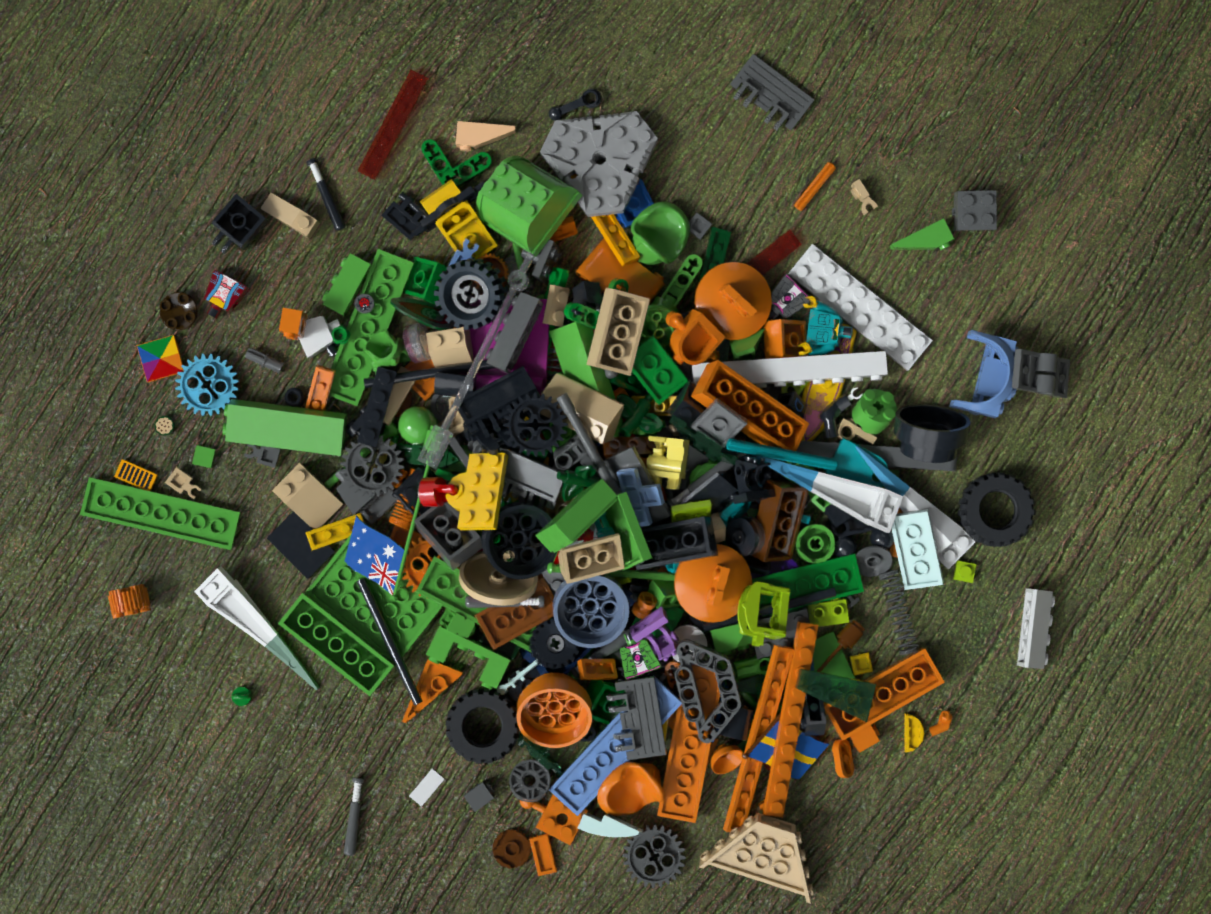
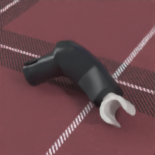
M858 387L853 388L850 395L845 393L835 399L821 412L820 420L824 421L826 438L839 436L835 419H837L841 412L853 404V399L861 398L862 394L859 397L853 395V391L858 389Z

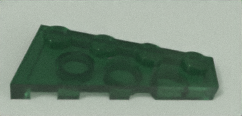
M800 668L795 687L867 722L876 684Z

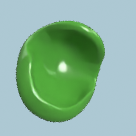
M657 202L645 208L633 220L631 224L632 244L640 255L638 261L648 265L661 262L670 264L681 254L689 238L690 225L685 213L678 206L670 202Z

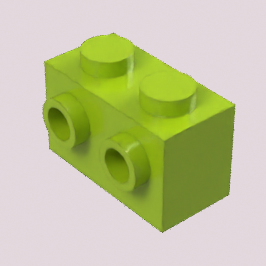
M841 597L806 606L809 622L819 625L818 627L849 623L846 599H841Z

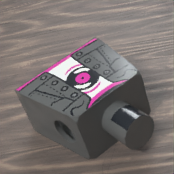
M787 274L771 294L772 306L768 317L770 321L774 320L778 315L786 320L804 308L803 304L810 303V300L805 298L808 295Z

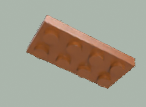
M544 577L538 580L536 591L530 597L538 598L540 595L544 596V607L540 608L538 605L491 607L474 615L493 650L554 616V595Z

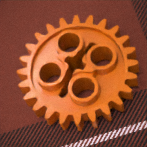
M420 537L418 538V544L413 541L411 542L412 549H408L405 568L402 572L406 574L402 580L409 581L406 587L413 586L412 593L417 590L427 571L428 565L433 559L428 555V550L433 549V547ZM420 553L424 554L427 561L420 556ZM438 554L437 558H439V559H441L442 561H444V560L440 557V555ZM420 561L423 568L417 570L413 567L412 563Z

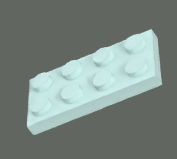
M929 509L897 514L891 529L905 590L943 585L944 580Z

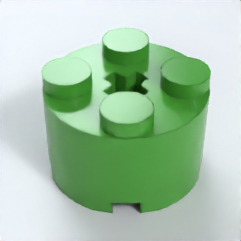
M879 389L866 390L852 410L853 421L856 425L859 424L862 427L861 430L866 433H881L888 427L896 415L897 406L894 396L890 392Z
M819 524L803 527L797 535L795 543L796 553L801 559L809 563L826 561L835 550L833 533L827 527ZM818 539L817 544L819 547L811 548V540Z

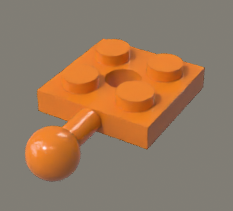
M553 794L546 806L539 802L520 800V805L523 808H533L542 813L536 825L537 829L568 845H571L579 830L578 826L583 814L588 812V809L585 808L576 816ZM561 813L566 814L568 817L564 824L556 821L557 816Z

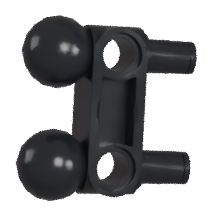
M855 517L843 523L845 527L844 533H838L835 530L834 524L830 520L828 521L830 531L835 539L834 554L837 557L856 553L857 544L851 536L871 532L870 542L872 546H881L888 550L894 544L892 530L890 533H886L863 523Z

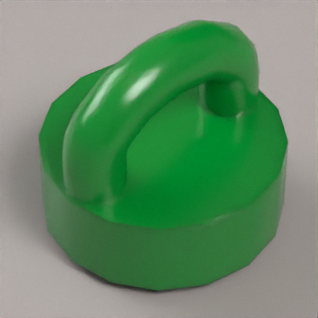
M241 686L232 692L231 698L234 704L244 706L251 701L252 693L247 687Z

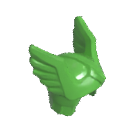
M382 330L372 335L364 348V351L372 359L371 364L375 375L378 367L385 368L398 365L402 353L409 357L414 354L411 343H408L407 340L394 338L388 330Z

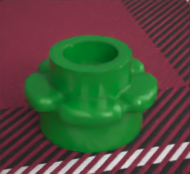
M345 326L334 328L332 331L333 342L336 344L340 343L341 345L346 344L350 338V331Z

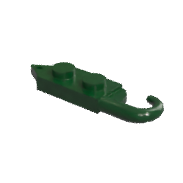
M396 443L397 446L394 451H405V459L408 463L427 465L429 453H426V448H423L421 445ZM443 448L442 452L433 455L430 466L448 468L450 465L459 462L460 459L451 452V449Z

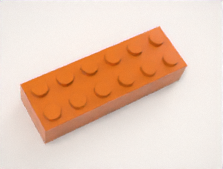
M719 360L706 365L691 395L693 399L705 407H708L716 398L721 400L747 419V425L741 432L762 445L797 451L809 425L803 418Z
M921 647L919 651L907 655L823 703L824 710L840 739L845 740L945 682L927 650Z

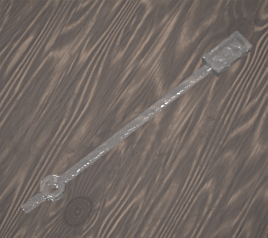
M527 253L520 269L509 274L508 284L510 289L442 426L434 425L417 459L419 462L437 469L454 435L448 431L517 291H522L528 286L529 279L526 273L535 257L533 254ZM519 279H522V282L520 284H517V281Z

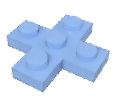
M637 467L620 469L616 473L621 492H627L640 527L649 526L653 522L648 507L659 506L665 503L660 484L642 486Z

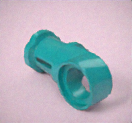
M607 512L603 513L594 522L598 538L615 534L613 527L609 525L607 520Z

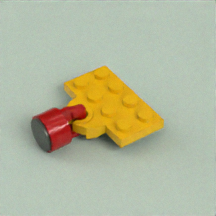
M489 453L469 454L467 472L453 477L449 484H446L442 477H424L418 486L419 501L424 507H441L445 502H448L454 509L460 511L457 526L460 530H497L508 455L506 453L495 455Z

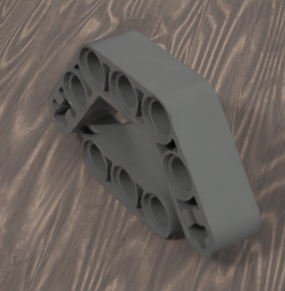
M683 639L677 646L680 665L675 672L682 707L686 719L696 723L699 739L703 743H711L741 707V696L732 661L729 656L690 639ZM688 645L690 651L684 653L681 647ZM695 648H696V649H698V650H697L696 655H695V658H694V657H692V656H693V652L695 651ZM705 652L710 656V659L702 661L699 658V654ZM725 660L728 663V667L720 669L717 666V662ZM691 663L714 672L721 701L706 720ZM685 669L689 672L690 676L682 678L679 675V671ZM729 679L733 685L730 688H725L722 685V681ZM687 688L692 689L694 696H685L684 690ZM734 698L738 704L735 707H730L727 704V700ZM695 707L699 710V714L692 716L689 714V709ZM721 713L725 716V720L718 722L714 716ZM712 724L714 727L711 730V735L705 736L704 730L708 731Z

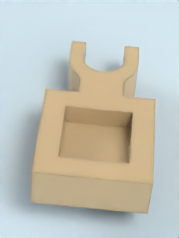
M176 467L165 481L167 485L180 494L183 490H186L193 499L196 496L191 493V490L196 488L201 491L202 489L196 484H191L190 481L193 477L179 467Z

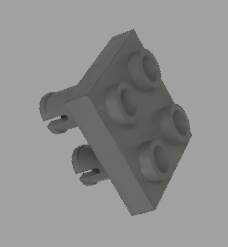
M549 240L537 257H534L525 250H522L521 257L525 258V261L536 265L532 275L539 282L546 284L555 262L558 263L560 260L561 249L554 241Z

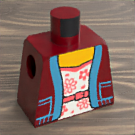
M214 269L204 297L205 300L212 303L207 314L217 319L222 309L231 313L250 288Z

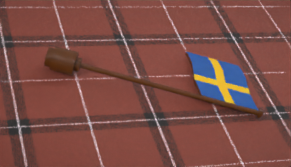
M855 620L847 623L837 635L839 646L808 680L807 687L842 647L844 649H847V647L852 649L865 631L862 625ZM781 712L745 754L742 753L743 759L750 757L771 766ZM799 730L791 778L800 779L829 744L815 740L810 736H805L804 732Z

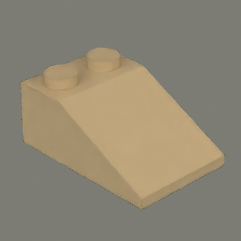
M299 463L272 490L312 529L322 527L343 505L302 463Z

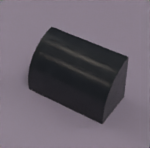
M440 371L435 372L434 393L436 395L462 398L475 391L477 377Z

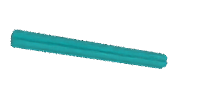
M731 438L726 443L727 449L731 451L828 470H836L838 466L837 460L833 458Z

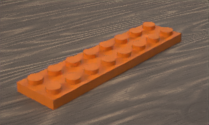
M691 663L706 720L719 703L720 692L714 672ZM684 670L683 678L689 677V672ZM687 688L684 690V694L687 697L694 696V691ZM682 704L677 708L662 787L664 798L659 803L657 816L696 823L711 743H703L699 739L696 723L686 719ZM692 707L689 709V714L697 716L699 710ZM712 724L708 731L704 730L705 736L711 735V730L714 727Z

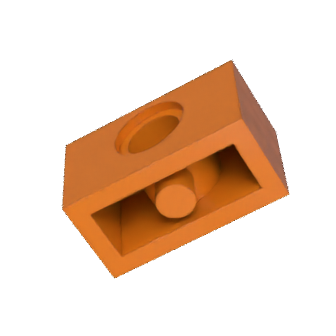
M283 308L279 331L287 339L298 340V337L303 338L307 314L300 310Z

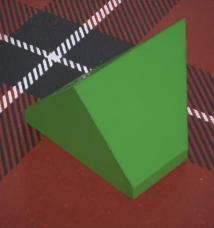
M765 328L757 331L750 337L729 341L735 361L755 360V353Z

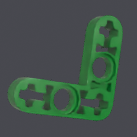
M425 140L421 146L423 155L442 185L447 182V177L451 179L456 177L455 172L458 171L462 181L459 182L457 178L453 182L457 187H460L488 170L492 164L490 155L486 152H480L452 168L434 140ZM428 144H430V146H435L433 148L436 154L435 158H433L432 154L429 151L425 152V150H427L426 146ZM480 157L488 158L486 161L487 165L480 164L477 166L479 170L475 171L471 162L474 161L476 165L480 162ZM443 160L446 163L445 168L437 170L435 168L436 161ZM463 167H471L472 173L470 176H463L461 174Z
M615 278L608 286L610 289L619 290L616 288L618 284L621 287L620 291L628 293L629 285L624 279ZM571 302L565 306L564 315L571 321L595 330L599 311ZM572 309H575L578 312H582L581 315L574 314L573 312H571ZM589 313H592L594 316L591 323H588L586 319Z

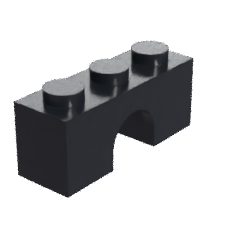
M590 281L581 282L572 288L574 298L568 297L567 304L571 302L579 303L596 310L602 304L600 284ZM572 309L571 311L576 315H581L582 313L576 311L575 309ZM566 316L564 317L563 326L574 323V321L567 319Z

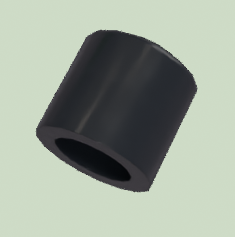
M728 700L727 704L730 707H735L738 702ZM741 703L740 709L720 732V735L747 741L755 710L750 708L749 705ZM723 714L721 715L720 722L725 720Z

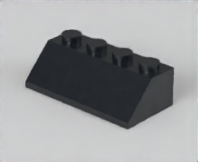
M689 380L666 412L726 456L733 459L738 452L728 450L726 446L720 449L691 428V424L707 407L691 397L696 384ZM740 431L733 439L745 441L747 435Z
M730 470L716 472L677 505L710 500L712 505L711 514L719 513L725 509L726 506L724 504L729 500L733 501L732 496L739 495L736 478ZM671 516L660 522L662 524L672 523Z

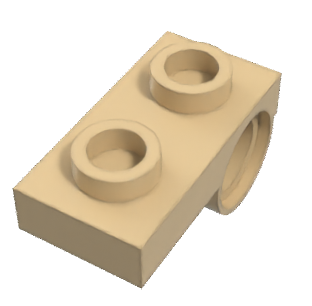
M843 418L838 424L837 431L839 436L837 437L840 440L843 437L851 440L856 436L864 442L873 445L877 437L873 436L874 434L866 433L856 426L851 418ZM843 427H848L851 430L849 437H844L841 434Z

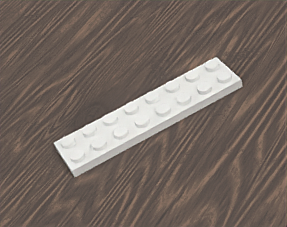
M813 244L788 273L792 279L822 303L836 310L843 320L879 349L886 351L890 358L907 371L932 342L923 332Z

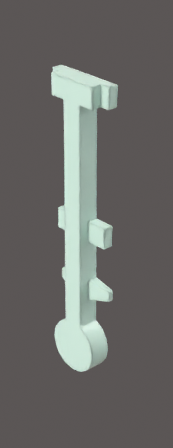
M534 661L523 671H516L517 675L513 679L508 678V683L505 685H499L497 692L505 695L510 686L516 688L515 682L519 679L523 682L525 680L524 675L538 664Z

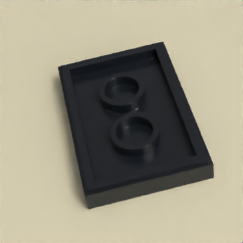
M293 511L267 539L309 579L336 551L330 545L312 551L306 532L313 529Z

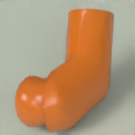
M942 711L938 724L929 727L932 737L950 728L952 715L949 711Z

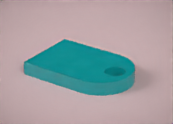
M843 437L832 457L837 460L838 466L836 470L826 469L825 473L880 488L883 487L880 481L872 480L874 472L856 450V446L860 447L888 469L884 459L876 453Z

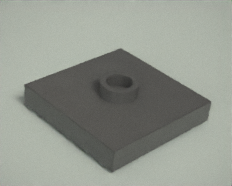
M716 398L691 424V428L720 449H723L728 439H733L747 425V419Z

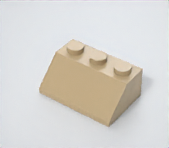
M619 533L561 548L558 554L560 571L567 584L624 569Z

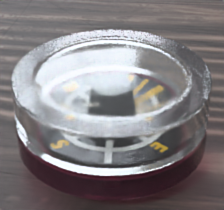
M420 322L405 326L403 330L406 351L415 364L431 360L426 333L429 332L426 326Z

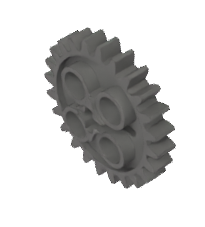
M381 435L377 447L351 442L353 448H345L349 454L342 455L346 462H341L340 465L346 467V469H343L341 474H347L344 481H351L348 487L355 486V493L362 490L361 496H364L366 492H369V497L371 498L373 493L376 492L377 497H380V491L387 494L386 488L394 490L392 483L399 484L396 477L403 476L398 470L404 469V466L399 465L404 460L397 457L401 454V451H394L397 445L390 446V439L383 442V436ZM363 449H369L372 452V455L367 459L363 458L360 454ZM378 449L379 453L375 461V465L378 467L373 468L370 480L366 482L365 480L369 473V466L367 464L372 463L374 453ZM382 455H387L390 457V462L383 465L379 462V458ZM358 467L364 468V476L357 477L354 474L355 469ZM381 473L384 476V480L381 483L374 482L373 476L375 474Z
M646 824V830L642 834L633 836L634 839L627 838L630 846L624 845V849L628 852L623 853L622 856L628 859L623 861V864L629 865L626 872H633L630 876L631 879L636 876L638 877L637 884L643 880L644 887L651 883L652 888H654L655 883H658L660 888H662L663 881L669 885L670 877L676 880L675 872L681 874L678 867L685 866L680 860L685 859L686 856L680 853L685 851V848L679 847L682 840H675L678 836L677 833L672 836L670 835L671 828L665 832L664 825L657 829L656 824H654L653 829H650L648 824ZM655 838H661L664 841L661 847H655L652 844ZM646 840L650 843L655 854L659 853L657 858L663 871L659 870L653 858L650 859L651 853L645 844ZM639 847L646 849V854L642 857L637 856L635 853ZM666 855L673 858L672 863L668 865L662 862V858ZM653 865L656 869L654 873L648 874L645 872V867Z

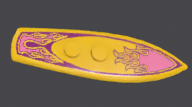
M853 328L852 338H841L840 346L835 347L834 351L826 355L852 353L857 331ZM844 379L843 383H832V380H825L824 384L817 385L810 381L805 386L802 400L806 403L807 408L803 419L809 425L801 441H813L825 428L824 421L820 420V414L831 402L841 396L846 379Z

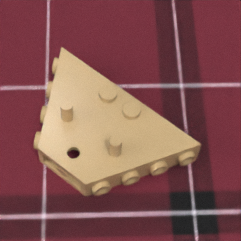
M757 813L754 816H749L742 826L734 828L728 837L717 841L714 848L710 851H704L700 856V868L711 865L803 895L806 898V902L810 904L811 896H814L813 885L808 883L810 878L809 867L804 865V861H806L805 850L800 847V844H802L801 832H797L796 825Z

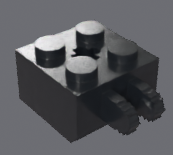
M236 193L212 222L220 230L212 244L217 246L227 236L229 240L221 249L223 254L227 253L234 244L245 250L269 221ZM244 219V223L242 225L237 226V220Z

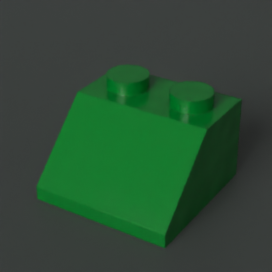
M414 257V266L403 293L436 305L435 301L439 300V296H434V291L439 289V287L435 286L437 280L441 279L439 275L446 271L447 267L438 262Z
M591 680L586 689L592 702V719L608 725L619 713H611L609 708L615 705L626 704V699L607 700V696L610 694L625 692V690L616 691L615 683L611 680Z

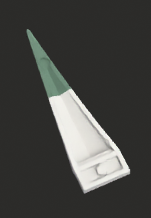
M222 566L217 568L194 591L208 607L266 647L315 690L319 689L318 684L237 580H233Z

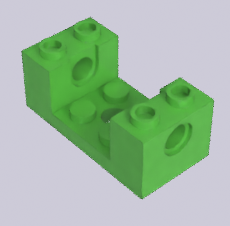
M440 625L426 655L430 656L428 660L436 664L444 663L454 644L457 643L456 647L466 652L470 649L475 652L474 656L482 660L489 658L479 680L482 681V686L490 690L493 687L497 689L511 661L510 657L469 637L467 639L460 637Z

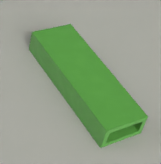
M574 322L549 331L564 376L616 400L604 369L586 365L594 336L593 329ZM620 417L614 437L619 436V428L623 424L622 417Z
M231 399L228 405H225L224 416H227V422L223 425V435H225V441L336 456H341L344 451L347 414L237 399Z

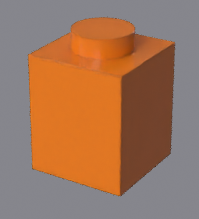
M870 725L850 736V739L860 753L880 741L878 738L880 733L875 725Z

